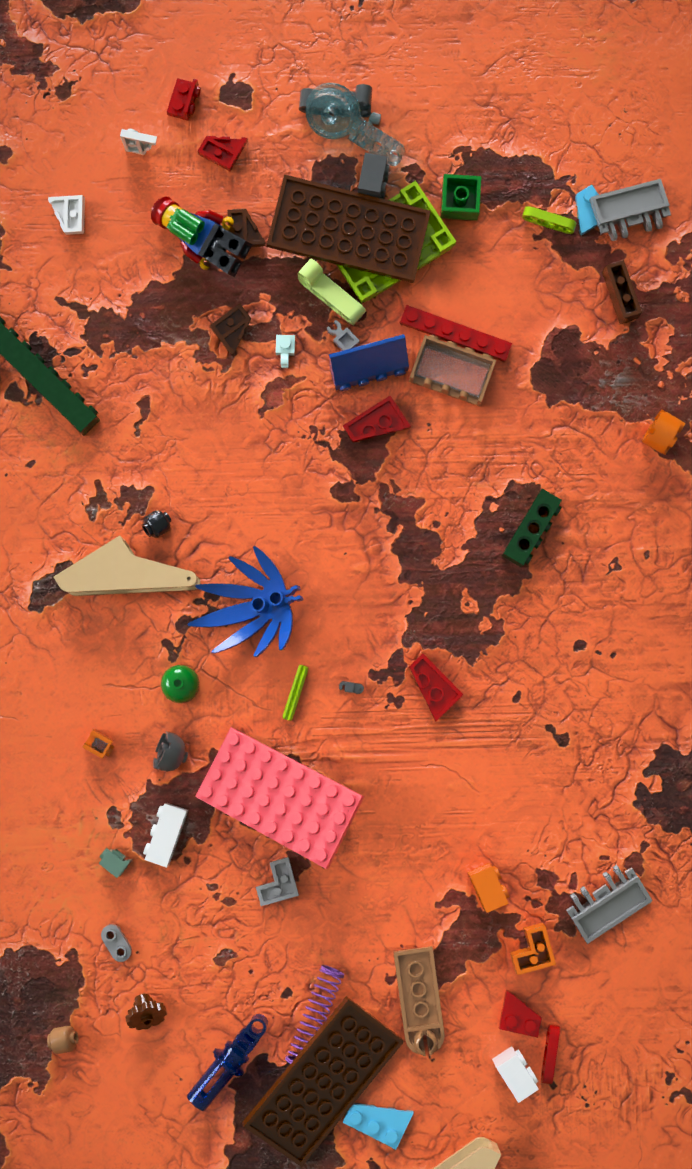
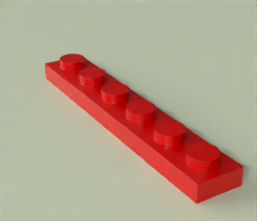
M406 305L400 321L401 325L434 335L445 341L454 342L464 348H471L475 352L491 355L494 359L503 362L506 361L512 345L508 341Z

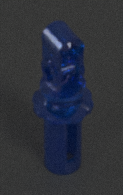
M254 1015L233 1041L226 1042L223 1050L219 1048L214 1049V1062L187 1094L188 1100L196 1108L205 1111L233 1075L239 1077L244 1074L241 1066L249 1060L248 1054L253 1050L267 1029L268 1020L264 1015ZM259 1021L263 1024V1028L256 1029L253 1023ZM224 1067L226 1070L207 1093L203 1091L219 1069Z

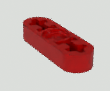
M549 1024L547 1029L541 1071V1083L552 1085L560 1036V1026Z

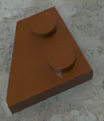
M246 209L227 210L228 217L234 220L233 225L228 222L230 227L228 231L253 244L252 247L266 246L264 238H262Z
M238 304L210 325V328L231 356L235 353L251 318L242 305Z

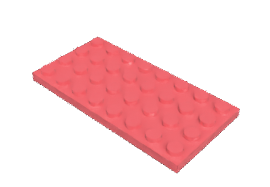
M232 727L195 796L325 869L329 868L364 799V796Z

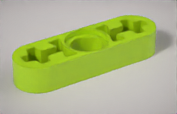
M529 206L525 207L522 215L525 221L566 234H573L577 224L570 218Z

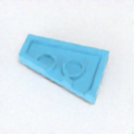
M354 1103L346 1112L343 1123L396 1150L414 1112Z

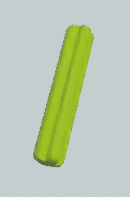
M298 666L282 716L285 720L292 721L309 670L307 666Z

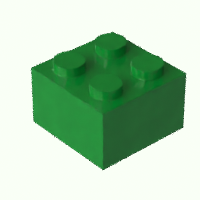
M444 174L440 218L478 220L481 176Z

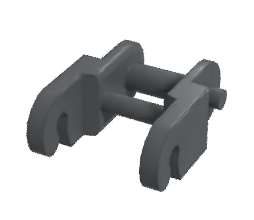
M342 681L339 684L340 690L343 689L342 686L344 685L345 692L361 694L364 690L363 685Z

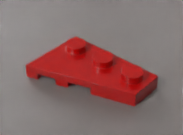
M388 396L343 425V429L353 443L411 428L391 396Z
M423 653L409 666L436 722L463 694Z

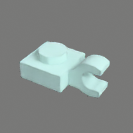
M276 335V355H281V368H289V355L295 356V335Z

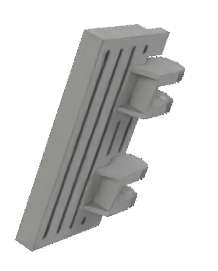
M661 179L596 195L589 199L600 234L608 233L611 241L617 240L615 224L618 225L621 237H628L625 219L628 227L643 223L645 231L649 232L652 231L649 215H652L657 229L663 227L659 210L663 218L671 215L670 205Z
M617 865L612 867L620 880L615 884L610 874L604 872L603 876L612 890L610 891L605 884L594 891L592 894L596 901H593L584 886L580 890L587 900L585 904L581 905L577 895L574 893L570 895L579 912L576 911L574 906H571L566 911L587 944L653 901L632 867L625 871L628 880H626Z

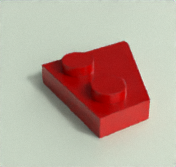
M206 136L197 152L200 156L231 171L248 140L245 137L230 139V137L226 136L220 138Z
M506 990L498 1028L538 1038L542 1017L509 990Z

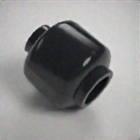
M155 510L143 518L142 528L149 537L158 538L170 530L171 518L166 512L163 513L160 510Z

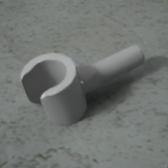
M375 112L370 114L369 121L361 133L363 137L372 127V124L379 125L381 114Z

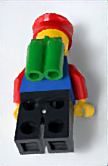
M167 196L158 199L152 207L151 219L153 223L164 229H169L172 234L177 236L181 240L180 245L187 257L195 263H200V267L203 270L209 269L208 266L204 265V261H207L233 277L236 276L243 262L227 253L226 250L245 260L253 244L228 231L230 227L225 223L229 222L233 225L234 220L231 217L223 218L222 215L211 210L197 211L195 214L189 213Z

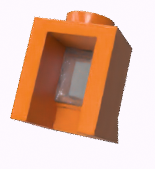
M94 729L82 746L102 759L105 755L109 757L114 748L111 745L113 740Z

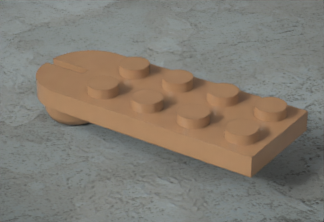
M433 947L393 951L406 1044L413 1052L426 1056L423 1036L426 1035L428 1051L431 1056L440 1049L445 1037Z

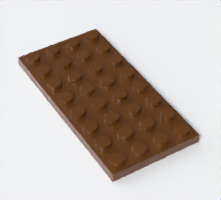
M284 174L267 247L414 283L431 211Z
M346 996L242 1122L243 1126L302 1167L404 1043L403 1039Z

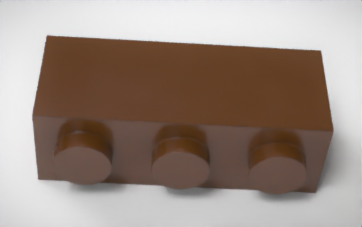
M624 260L606 265L602 274L619 324L638 319L642 311Z

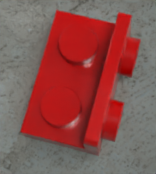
M177 78L167 109V115L189 121L190 115H193L195 111V99L199 98L201 92L197 79H193V82Z

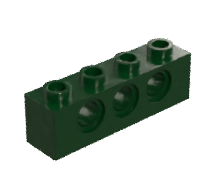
M541 489L504 550L502 557L519 567H522L524 564L528 565L533 557L530 554L534 547L537 549L543 539L540 536L543 531L548 532L552 525V522H550L552 516H557L562 508L559 505L562 500ZM541 508L545 509L547 517H541L538 514V510ZM529 525H535L538 528V532L536 534L531 533L528 529ZM520 541L528 543L527 550H522L519 547Z

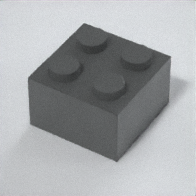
M365 152L358 193L381 199L385 198L386 183H388L390 164H387V156Z

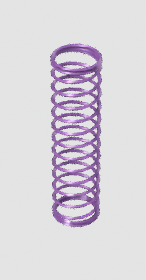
M321 965L320 972L334 977L340 983L327 981L321 977H317V979L329 983L337 990L326 989L317 984H314V986L329 992L334 998L325 997L313 991L311 993L324 998L331 1005L321 1004L312 999H308V1001L322 1006L328 1013L305 1006L306 1009L322 1015L325 1020L302 1014L304 1017L315 1020L323 1025L321 1022L327 1020L323 1014L330 1013L327 1007L333 1006L329 999H336L332 992L339 991L335 985L342 983L339 978H344V973L326 965ZM299 1021L302 1025L313 1028L316 1031L320 1029V1027H314L306 1022ZM297 1028V1031L303 1034L309 1035L311 1037L314 1036V1034H310L305 1030ZM294 1036V1038L305 1043L309 1042L301 1037ZM291 1043V1046H293V1047H295V1048H297V1049H300V1050L303 1049V1047H301V1046H299V1045H297V1044ZM288 1051L293 1056L288 1055L285 1060L291 1064L292 1060L296 1058L294 1056H297L298 1053Z

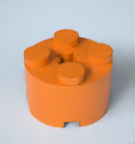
M661 409L654 418V422L646 431L642 443L666 455L670 447L672 448L677 441L676 435L678 432H681L685 423Z

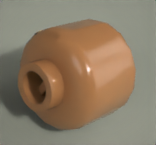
M71 1026L53 1028L47 1037L48 1047L55 1054L72 1052L79 1041L78 1033Z

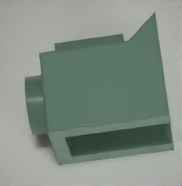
M106 848L100 855L102 860L99 864L118 878L133 859H125L126 856L116 848L110 850Z

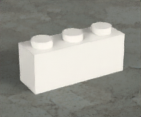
M164 803V806L160 805L156 816L159 817L157 825L154 824L151 829L150 836L153 837L151 843H147L143 854L146 857L144 860L166 868L169 866L188 810L169 803Z

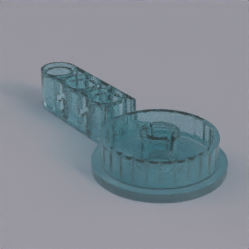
M324 83L311 91L306 101V118L311 129L316 134L327 139H338L350 134L348 138L350 141L371 154L387 156V164L396 166L400 163L405 153L404 145L361 117L358 100L349 89L337 83Z

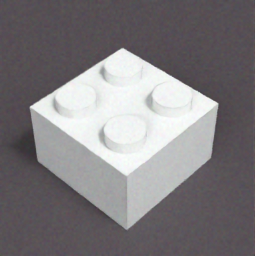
M511 1046L492 1059L518 1103L539 1090L536 1085L539 1081L530 1066L525 1067L527 1062L519 1049L515 1051Z

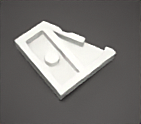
M83 195L48 197V201L55 211L54 213L60 222L63 232L66 235L84 234L85 197Z

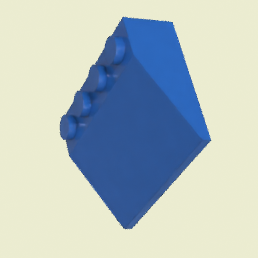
M405 335L329 354L330 372L335 389L346 391L354 385L365 386L372 380L383 381L388 378L387 376L395 375L397 377L406 374L409 363Z

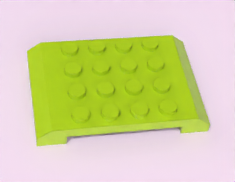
M416 181L400 190L399 194L389 199L390 201L431 211L417 270L445 254L456 245V240ZM337 265L361 303L371 300L401 281Z

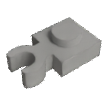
M337 320L334 321V324L337 326L336 330H332L329 326L327 327V332L332 336H336L333 342L342 351L354 348L360 343V340L348 328L342 330L341 324Z

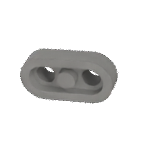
M109 924L104 927L101 932V938L110 954L118 962L126 961L132 954V947L122 930L115 924ZM108 932H113L114 938H109ZM118 949H123L124 955H119Z

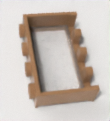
M425 335L409 382L480 406L496 360L491 355H480L471 348L465 347L463 349L457 347L458 345L454 342L447 341L446 343L440 341L434 335Z

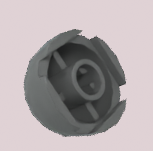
M166 731V734H162L155 750L158 753L157 758L153 759L154 769L166 772L173 771L181 763L186 762L188 752H185L186 746L180 736Z

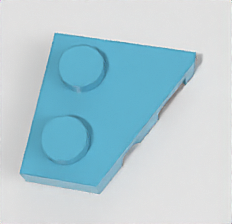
M593 185L580 191L575 196L580 226L579 234L581 236L598 226L589 201L591 197L599 195Z

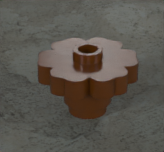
M140 994L135 997L134 1006L128 1010V1015L125 1017L129 1028L142 1030L159 1025L165 1020L164 1016L167 1015L163 1003H156L149 994Z

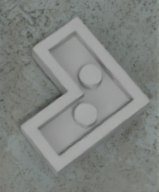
M289 857L270 862L274 882L256 886L261 906L299 896Z

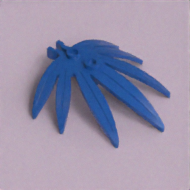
M253 546L255 555L270 580L259 570L244 561L229 556V560L249 579L263 586V590L234 584L195 585L197 589L214 595L236 599H252V601L229 606L189 622L188 626L190 627L228 626L260 616L213 649L211 652L214 654L228 650L246 641L261 630L270 619L272 621L264 632L253 656L258 657L267 649L275 638L279 627V650H284L290 639L293 628V614L290 604L294 601L299 602L303 600V597L300 595L296 597L291 595L301 590L300 586L295 585L290 590H286L284 580L275 564L256 546Z

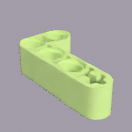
M309 259L298 272L299 282L349 324L354 326L366 312V309L358 301L323 274L322 267L315 260Z

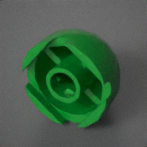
M172 666L162 676V693L174 703L189 702L199 691L198 675L188 666Z

